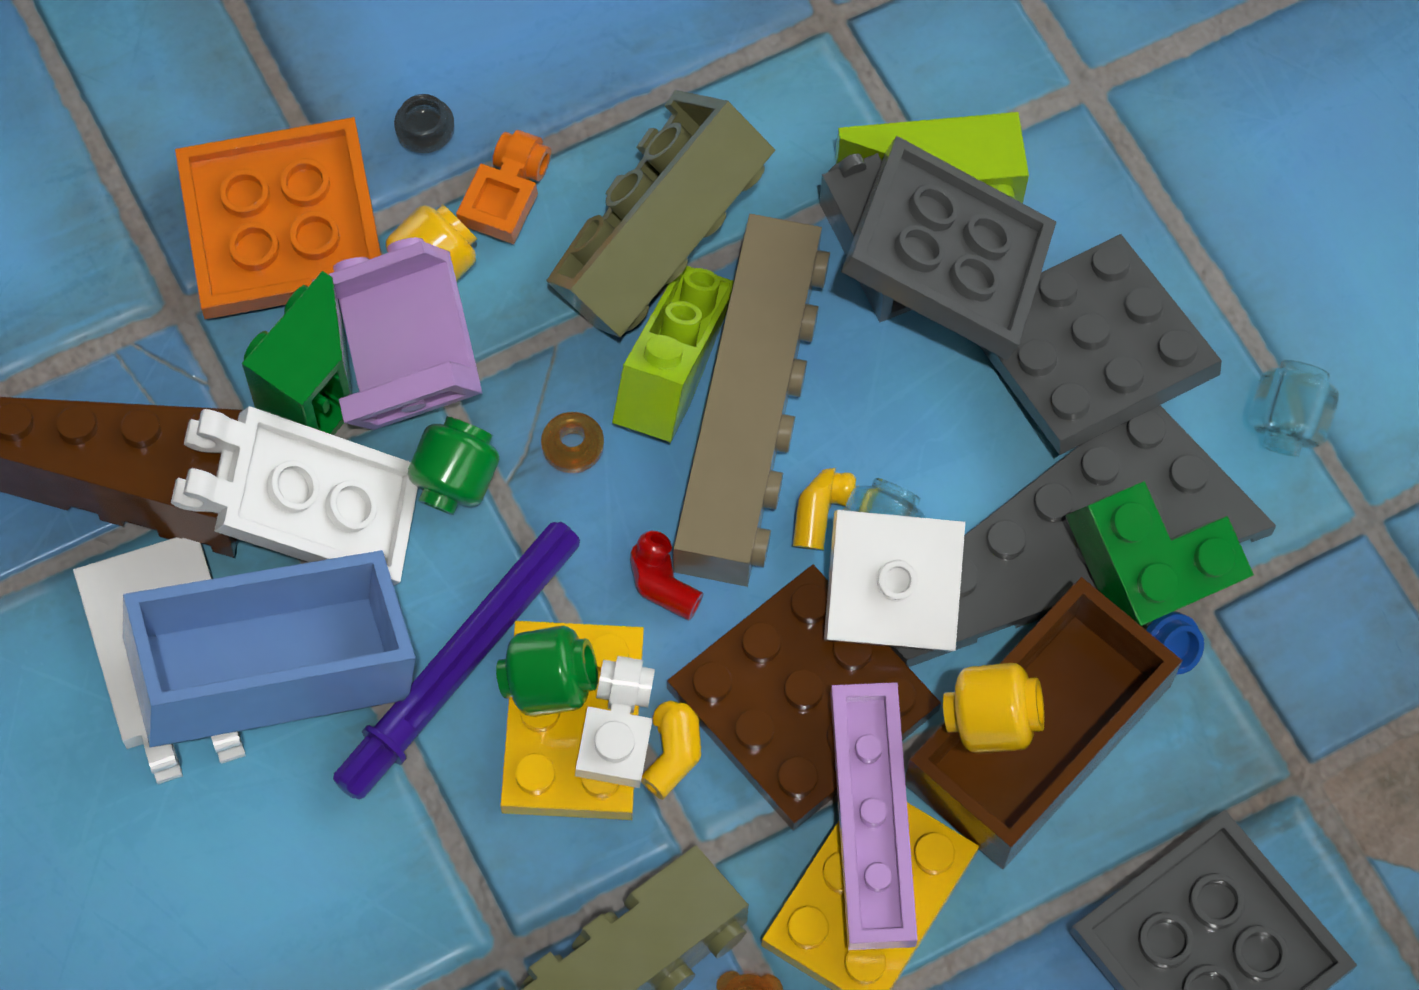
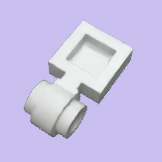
M617 656L616 662L603 659L596 698L609 700L608 709H611V711L594 707L587 708L575 771L576 777L640 788L653 718L631 715L630 713H634L635 705L648 708L655 669L642 667L643 660L624 656Z

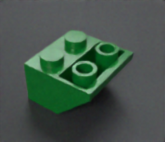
M322 271L309 286L303 285L292 294L285 306L284 315L269 332L262 331L251 341L245 351L242 367L256 409L331 435H335L344 424L339 399L353 393L345 331L333 277Z

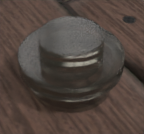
M419 94L410 97L399 108L394 119L395 133L399 142L413 152L431 153L443 148L454 134L455 124L452 111L443 101L433 95Z

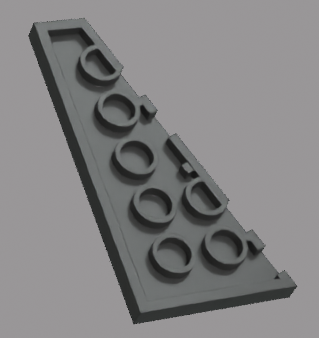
M1159 405L1079 445L964 535L956 650L977 643L978 638L1014 625L1015 628L1037 621L1039 616L1048 613L1081 577L1097 589L1065 515L1143 481L1146 482L1170 539L1225 516L1229 517L1240 543L1249 539L1251 542L1271 536L1276 525L1165 409ZM889 646L908 667L950 653L948 651Z

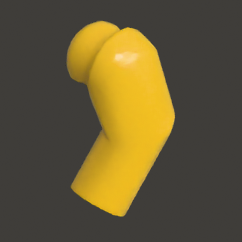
M836 468L823 469L802 491L797 505L793 547L824 550L828 513L831 504L849 506L854 502L856 477L852 473H836Z
M671 700L660 704L654 712L653 725L658 727V732L661 734L663 753L642 774L641 779L642 784L661 800H664L699 762L702 753L698 716L688 704Z

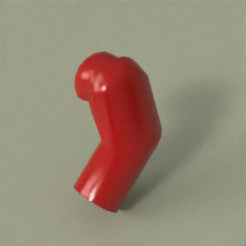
M658 531L643 533L640 535L637 544L633 546L630 555V563L637 591L643 598L690 621L701 603L703 592L674 578L669 554L672 545L665 534Z

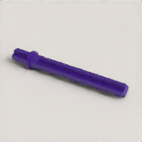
M563 522L550 523L412 682L410 694L405 700L395 702L374 727L370 725L365 726L362 730L365 738L333 776L334 782L345 794L359 800L365 798L394 763L403 764L406 760L404 751L578 549L580 539L569 526Z

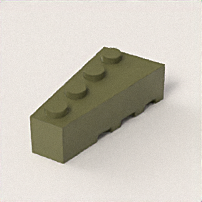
M675 90L664 105L672 115L662 130L658 131L656 128H649L636 147L644 155L637 167L625 175H617L606 191V205L609 208L604 216L596 215L587 219L546 280L595 328L621 337L625 331H629L640 324L648 313L649 302L663 285L671 283L679 277L687 266L688 255L702 238H706L718 230L726 218V210L741 192L748 190L756 184L765 170L764 164L775 152V149L727 100Z
M695 845L632 891L624 902V905L629 910L624 915L618 918L613 911L606 914L602 913L584 926L580 935L572 944L574 951L565 958L560 954L554 956L550 951L531 965L527 971L529 976L521 984L519 990H683L694 979L695 973L691 969L710 953L716 958L722 957L742 940L746 934V930L742 926L747 923L749 904L698 846Z

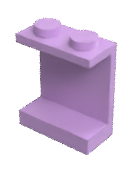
M406 238L393 242L387 247L388 253L372 259L356 257L340 261L333 266L334 272L328 274L333 277L359 392L339 399L344 423L375 430L482 394L450 252L426 243L422 238Z

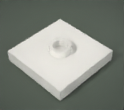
M846 510L834 511L824 640L948 652L956 651L965 522Z

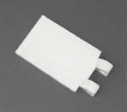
M250 406L239 413L238 421L220 412L208 409L201 411L199 421L189 420L184 445L201 452L221 453L216 476L203 470L191 468L188 470L186 479L177 478L171 499L172 505L189 511L218 513L215 532L307 562L383 550L393 586L400 583L418 487L409 480L407 474L411 462Z
M176 537L73 569L122 741L126 749L144 744L151 772L155 775L157 784L183 777L173 743L149 747L122 637L123 594L212 579L201 543ZM239 731L211 736L221 764L246 756Z

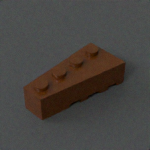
M0 397V492L63 510H68L71 506L97 513L100 520L123 526L126 521L157 530L159 537L186 538L210 545L212 552L234 558L237 539L214 531L218 513L181 509L172 505L171 499L176 479H186L189 469L203 470L214 476L217 475L221 453L201 452L184 445L189 420L199 421L201 411L208 409L220 412L238 421L239 413L242 410Z

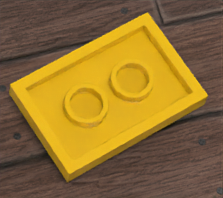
M515 621L514 636L521 632L567 626L573 629L580 639H589L597 661L598 684L594 691H589L587 700L580 709L550 715L527 716L520 712L513 698H509L500 805L502 814L632 820L634 787L576 777L575 771L587 708L594 707L611 711V709H608L609 700L596 698L603 659L616 662L617 656H624L642 660L644 627ZM635 705L634 713L630 714L639 716V706Z
M907 802L918 939L916 947L848 950L840 825L838 821L762 938L761 946L831 990H892L975 858L979 845Z

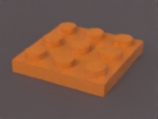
M355 117L175 149L204 319L286 305L289 298L299 287L303 285L309 286L312 280L316 279L322 271L327 274L333 273V266L336 263L350 258L366 257L372 259L381 255Z

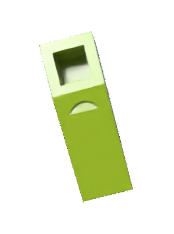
M686 266L679 277L668 284L623 364L612 423L668 442L672 441L691 405L725 319L734 284L733 280L718 276L707 269Z

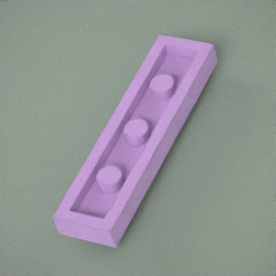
M898 683L832 685L831 708L848 950L916 947L918 939Z

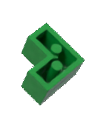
M1145 481L1065 515L1098 591L1140 626L1254 576L1228 516L1203 524L1170 539Z

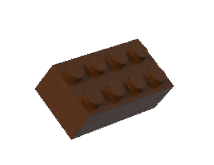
M1081 577L1000 663H1017L1025 669L1029 678L1037 677L1039 679L1044 702V730L1034 732L1033 739L1026 749L976 754L964 747L959 732L948 733L944 722L909 759L905 784L962 835L979 845V849L1000 868L1004 869L1171 687L1183 660Z

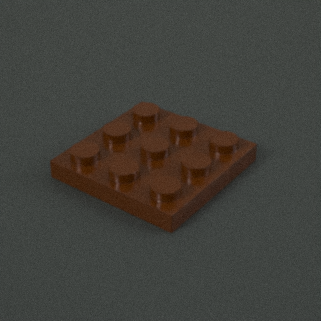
M814 564L667 680V690L679 703L688 704L695 711L699 718V726L793 831L837 796L831 708L832 685L898 683L902 741L935 715L941 705L938 698L889 646L824 640L829 580Z

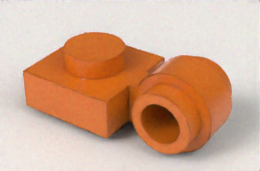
M516 130L513 134L506 131L503 132L493 154V165L501 169L499 170L480 163L456 212L457 218L469 229L514 244L538 195L537 185L535 182L530 181V179L540 181L544 177L551 158V148L543 145L541 137L521 130Z

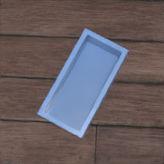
M383 550L123 594L122 637L149 747L403 701L410 694L415 654Z

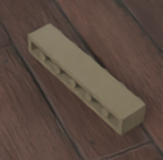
M749 213L674 544V573L748 587L752 565L764 567L771 530L761 528L765 508L777 509L783 472L773 471L777 451L789 453L795 416L786 415V407L789 395L801 397L807 361L797 359L801 340L813 341L819 306L809 304L812 286L824 288L829 266L830 252L820 250L822 227Z

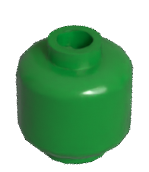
M448 416L444 425L431 424L427 426L407 473L412 484L423 490L418 501L451 515H454L458 504L466 507L480 505L499 463V453L490 444L493 435L467 422Z
M556 626L516 634L508 644L506 658L499 659L496 665V676L501 695L504 698L512 697L520 712L530 717L580 709L586 702L589 691H594L598 684L597 661L592 644L589 639H580L577 633L567 626Z

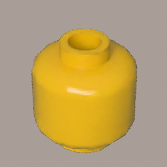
M443 204L437 210L427 205L419 206L386 239V249L388 245L398 240L417 237L424 239L426 243L449 251L456 281L476 261V253L471 246L477 240L476 236Z
M1017 663L964 668L957 677L955 692H946L943 695V713L947 732H959L964 747L972 753L982 754L1023 750L1030 745L1034 732L1044 730V702L1040 681L1037 677L1029 678L1025 669Z

